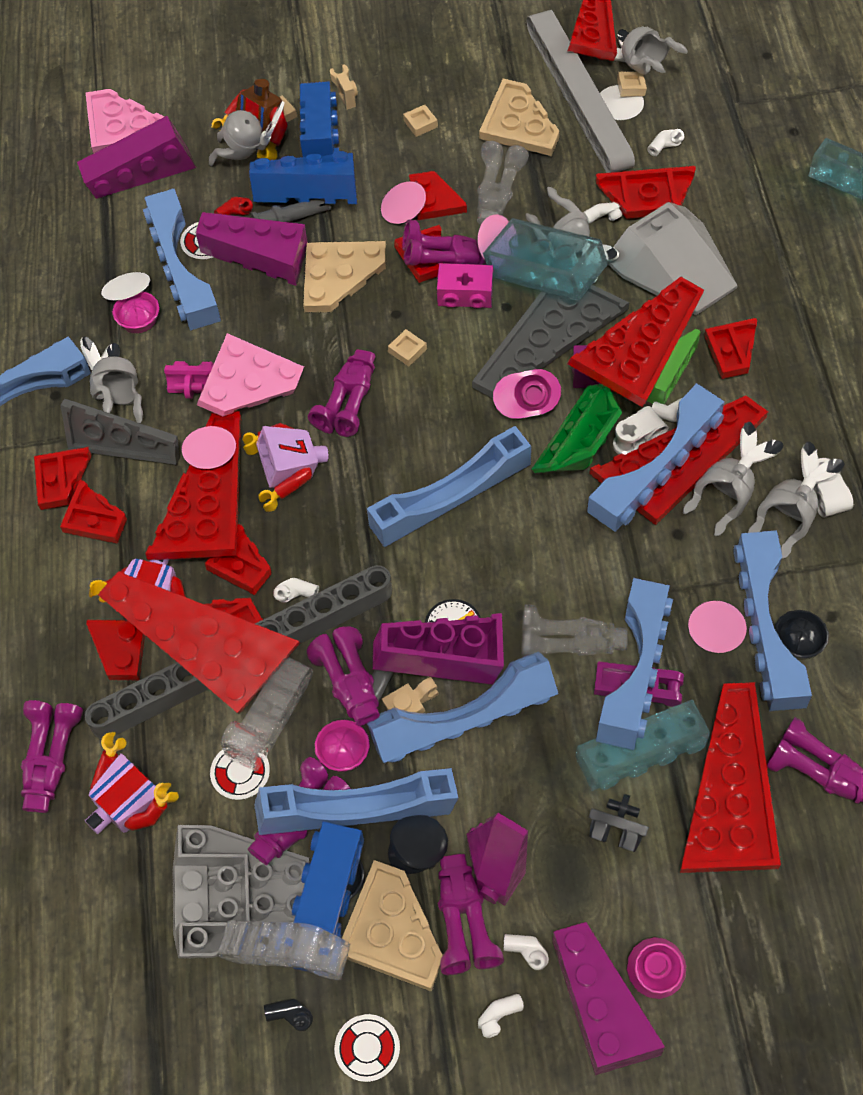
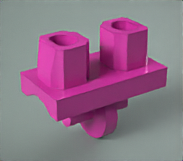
M175 361L173 365H165L164 373L167 379V392L184 393L186 399H193L194 393H202L214 365L213 362H202L199 366H189L185 361Z

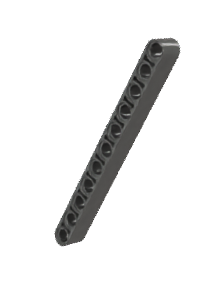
M372 566L255 624L298 640L301 644L387 601L392 595L390 572L383 566ZM376 582L384 583L382 586L379 587L373 586V584ZM350 595H356V596H358L357 598H355V599H353V600H347V599H345L346 597H348V596H350ZM324 608H329V609H331V610H330L329 612H327V613H319V611H320L321 609H324ZM298 621L304 622L301 626L298 627L291 626L293 623ZM176 662L94 702L87 708L85 720L92 733L97 738L102 739L106 733L115 732V735L120 734L208 690V688L194 676L191 680L182 682L181 680L185 676L192 674ZM165 689L161 695L153 696L157 690ZM137 703L133 709L125 710L127 705ZM108 717L104 723L96 724L100 718Z

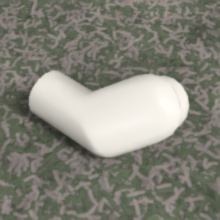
M680 129L661 131L648 146L647 151L650 155L657 156L663 148L680 145L684 140L683 131Z
M681 399L668 406L654 401L652 409L661 419L676 422L678 405Z
M505 934L504 951L520 952L534 970H541L548 964V953L536 937Z

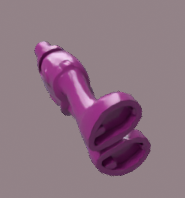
M410 219L406 221L402 249L405 251L404 263L406 265L415 266L429 263L489 264L483 259L476 239L459 234L440 237L427 236L421 233L418 221Z
M356 350L353 356L348 357L347 362L334 377L333 381L335 384L327 405H315L309 411L308 420L313 426L329 434L333 432L335 427L338 435L342 437L353 436L357 433L360 425V420L357 417L358 410L364 395L368 393L371 385V375L375 369L373 362L376 356L374 353ZM350 395L345 409L340 411L345 396Z
M339 627L333 631L334 642L342 653L350 671L346 675L338 661L330 637L327 634L316 637L308 646L306 654L312 664L325 667L333 685L332 693L334 698L341 702L348 716L354 718L358 726L378 719L380 713L377 709L378 699L373 688L374 679L364 668L358 654V650L363 644L360 631L353 627Z
M29 700L24 702L23 714L32 724V733L26 758L21 763V769L23 770V790L21 791V796L24 797L22 810L47 813L50 800L55 799L54 792L58 786L61 774L65 771V765L63 764L64 753L70 732L81 721L83 709L74 704L60 703L55 706L54 711L48 703ZM54 714L55 727L49 756H43L49 727Z
M794 717L767 763V768L774 772L786 766L795 768L822 785L824 791L829 794H836L850 800L855 799L854 802L856 804L863 802V768L846 754L841 755L827 747L807 731L804 722ZM793 746L800 747L830 765L829 769L819 765Z
M307 757L300 766L302 781L299 784L300 787L317 790L323 786V790L351 789L344 780L337 776H332L328 780L327 770L315 758ZM307 830L259 835L258 831L254 835L256 840L248 847V851L261 863L268 865L274 857L280 858L284 851L292 847L300 839H304L307 836Z
M465 854L444 856L440 860L441 871L438 873L441 881L440 900L437 904L439 910L444 915L448 948L440 960L441 973L444 975H457L468 971L471 967L460 914L467 915L474 966L482 970L495 968L504 962V957L501 949L491 942L488 936L481 906L484 899L479 893L472 876V867L467 866Z

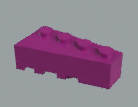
M587 922L554 931L552 943L595 1076L661 1056L665 1049L664 1044Z

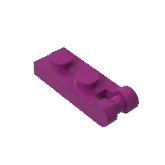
M598 661L594 695L608 696L616 691L630 678L637 666ZM657 669L654 688H647V693L653 694L651 702L663 703L670 707L681 706L682 694L679 691L680 686L683 685L684 674L679 671ZM659 683H665L667 690L658 689Z

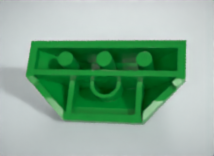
M603 384L587 386L532 467L534 473L584 470L590 466L593 456L599 447L606 442L607 435L622 414L610 388Z

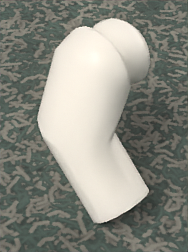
M616 202L597 204L582 212L586 216L588 224L608 214L610 221H614L623 215L619 209L621 206Z
M290 578L276 586L274 597L280 602H288L300 595L310 597L319 592V586L297 578Z
M514 994L495 1000L488 1006L478 1019V1028L482 1029L484 1037L492 1038L498 1035L501 1028L497 1022L504 1016L523 1010L521 996Z

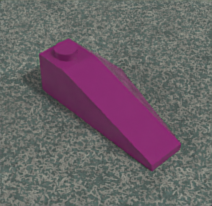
M496 813L489 817L484 824L479 823L476 828H470L466 834L467 847L475 882L480 890L479 893L490 903L496 904L498 901L505 906L526 874L528 830L500 813Z

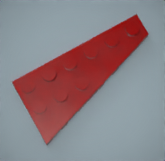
M679 277L664 288L655 298L645 302L636 312L633 311L607 330L598 340L588 344L579 354L573 355L567 364L643 407L705 290L687 279Z
M746 395L724 405L722 411L724 418L721 424L716 429L711 428L707 432L706 439L698 448L693 447L689 452L686 462L681 467L676 466L671 471L672 474L666 484L663 486L658 485L650 501L645 506L640 505L636 510L653 524L657 525L695 488L697 481L713 464L725 459L740 444L741 429L745 423L751 422L756 428L767 418L768 411ZM677 428L640 444L639 448L625 455L621 453L613 457L612 461L602 466L598 464L591 467L590 475L603 483L608 477L620 476L640 469L652 462L664 451L672 440Z
M240 411L226 416L216 413L211 414L205 427L215 426L229 431L236 441L235 453L229 461L216 468L201 469L189 465L187 472L183 473L167 506L168 512L163 523L158 525L155 532V540L152 546L149 545L145 553L147 560L237 556L241 442Z
M119 571L98 594L99 597L238 714L243 711L300 644L298 640Z
M755 682L723 684L680 873L779 869L781 866Z

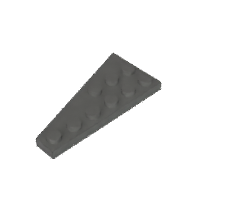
M558 269L474 378L472 388L493 398L496 384L503 377L514 373L542 369L573 348L574 345H577L629 309V302Z

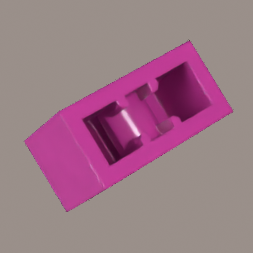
M439 263L437 282L438 306L491 308L493 265Z

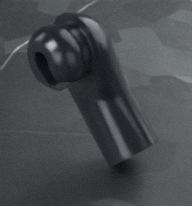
M296 999L264 1005L267 1022L284 1018L297 1031H306L313 1022L310 1010Z

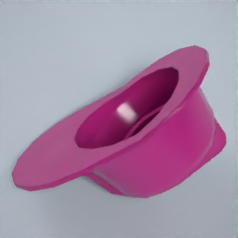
M534 369L505 376L496 384L493 391V401L497 410L502 415L515 419L547 413L558 404L561 397V386L558 379L551 372L543 369Z

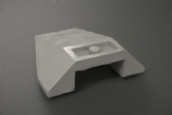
M671 202L664 204L629 226L614 245V248L619 252V257L613 261L605 260L623 279L655 295H659L664 288L679 277H683L701 287L705 291L692 313L694 315L704 311L737 289L733 276L703 222L686 207Z
M178 825L173 862V936L178 958H214L283 934L287 928L292 929L295 916L292 915V907L295 897L302 895L305 883L301 882L302 872L305 864L309 863V858L286 850L280 858L274 857L268 865H264L248 851V847L255 841L254 839L211 825Z

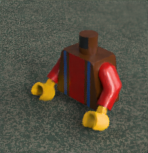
M256 79L253 86L241 90L225 110L224 113L226 115L223 119L216 118L213 120L212 128L217 129L221 124L223 126L230 113L236 110H244L256 116L260 122L262 132L266 131L282 99L269 91L270 83L268 80ZM284 107L267 147L264 150L258 149V158L277 159L275 147L280 145L288 127L284 116Z

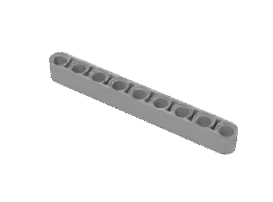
M547 10L527 16V28L532 40L606 173L620 172L633 168L635 159L630 145L578 54L567 51L570 40L554 12Z

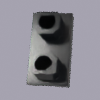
M625 793L622 802L609 798L606 808L618 811L617 816L591 808L589 818L592 819L589 837L607 842L611 825L624 829L618 847L636 852L642 837L647 836L649 827L624 819L625 814L638 818L640 808L628 805L631 795Z

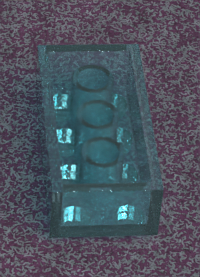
M514 218L508 222L483 252L486 264L493 265V278L577 301L583 297L608 265L601 239Z

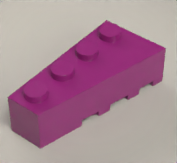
M168 116L77 162L85 185L96 199L196 168L186 143Z
M202 212L195 232L200 253L228 263L234 261L243 264V268L251 271L254 268L266 272V275L275 279L281 277L287 279L289 284L297 286L307 247L305 224Z
M502 613L491 614L490 617L478 618V615L466 616L463 620L451 621L448 618H439L435 622L422 623L421 620L382 623L373 641L374 670L493 685L504 667Z

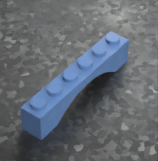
M175 189L144 197L147 208L143 209L147 224H153V227L149 228L153 242H159L160 246L156 247L160 262L166 261L167 265L163 266L167 282L173 281L174 285L170 286L174 302L180 300L181 305L177 306L181 322L187 320L190 330L220 322L218 307L210 284L199 280L188 272L177 257L178 241L186 224Z
M69 336L0 375V406L21 394L37 389L69 387L91 374L85 357Z
M696 383L679 401L676 416L677 429L664 451L652 462L638 470L620 476L608 477L589 496L587 512L614 532L622 524L625 526L629 524L636 513L635 510L640 505L645 506L650 501L655 488L658 485H665L672 474L671 471L676 466L681 467L686 462L689 452L693 447H700L706 439L707 432L711 428L716 429L721 424L724 418L722 411L725 402Z
M516 426L492 438L473 458L445 478L416 491L392 494L368 507L369 527L384 547L390 545L531 465V445Z
M777 530L741 533L738 545L734 546V559L736 563H740L739 585L741 590L745 589L747 596L744 599L745 615L751 617L752 626L749 628L751 643L756 644L758 653L755 654V667L757 672L762 673L763 682L760 683L762 700H767L769 711L807 708L812 694L806 667L784 646L774 629L769 613V585L777 573L782 560Z
M633 578L625 621L632 630L637 642L639 663L630 678L620 688L605 697L596 742L634 750L636 739L644 738L647 720L641 719L642 712L649 713L653 694H648L647 688H654L658 670L653 669L652 665L653 663H660L663 645H659L657 642L658 639H665L668 622L662 621L663 616H670L673 599L667 598L669 585Z
M538 651L510 662L503 675L490 689L477 699L461 707L436 713H416L392 708L380 713L378 719L367 723L382 762H396L413 751L430 749L436 742L446 738L454 739L460 737L464 731L471 728L488 726L494 719L504 715H516L522 708L532 704L546 703L550 700V697L558 694L549 661Z
M452 768L420 771L389 783L357 789L317 790L293 784L260 787L254 806L259 835L321 829L322 822L348 826L401 820L402 818L414 815H426L429 817L449 815L458 800V794Z

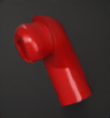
M233 197L215 209L214 214L247 215L252 211L253 203L249 198Z

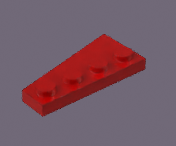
M582 0L567 51L593 56L601 60H615L617 46L611 0Z

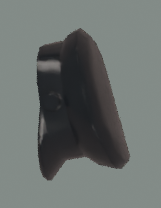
M426 815L402 818L394 825L390 834V845L388 848L390 864L395 868L405 871L406 874H416L427 869H433L447 852L448 837L446 831L437 820Z

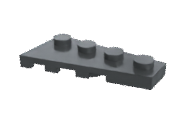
M65 398L60 405L68 450L89 447L90 452L94 454L177 465L180 459L177 435Z

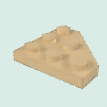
M503 79L480 128L479 139L552 156L559 140L560 131L555 124L550 122L548 113L541 103L534 99L531 89L527 84Z
M386 241L307 243L304 312H332L348 294L352 296L366 285V280L375 273L379 274L386 269Z
M374 860L336 954L349 961L432 991L440 970V960L443 955L429 928V924L415 897L405 871Z

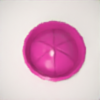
M140 292L133 297L117 300L112 313L114 320L124 330L130 333H142L151 329L156 323L159 304L153 295L147 292Z
M337 720L325 725L318 733L315 741V754L320 763L328 769L338 772H347L357 768L367 757L370 748L369 737L364 728L358 726L356 722L349 720Z
M653 937L641 941L633 948L628 957L627 972L630 982L638 992L649 998L662 999L673 995L680 989L686 976V963L683 954L675 944L663 938Z

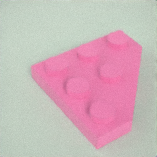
M111 89L86 93L93 153L164 117L158 113L152 114L146 111L145 106L131 99L125 100L119 97L118 93Z
M227 333L197 406L218 415L226 416L240 408H250L266 403L269 399L281 395L283 397L291 395L295 391L304 366Z

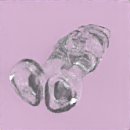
M486 141L482 144L480 156L486 165L482 184L477 189L479 196L476 213L478 214L477 222L479 224H482L490 215L498 214L503 216V211L508 201L512 198L511 188L515 175L526 165L529 158V153L524 147L513 145L508 148L501 182L496 183L495 181L504 155L503 147L495 141Z
M524 604L522 658L538 651L541 654L571 652L584 656L601 653L613 654V650H627V628L614 627V623H609L608 627L604 621L588 619L586 617L572 620L543 619L539 616L536 606ZM570 635L574 636V638H544L540 636Z

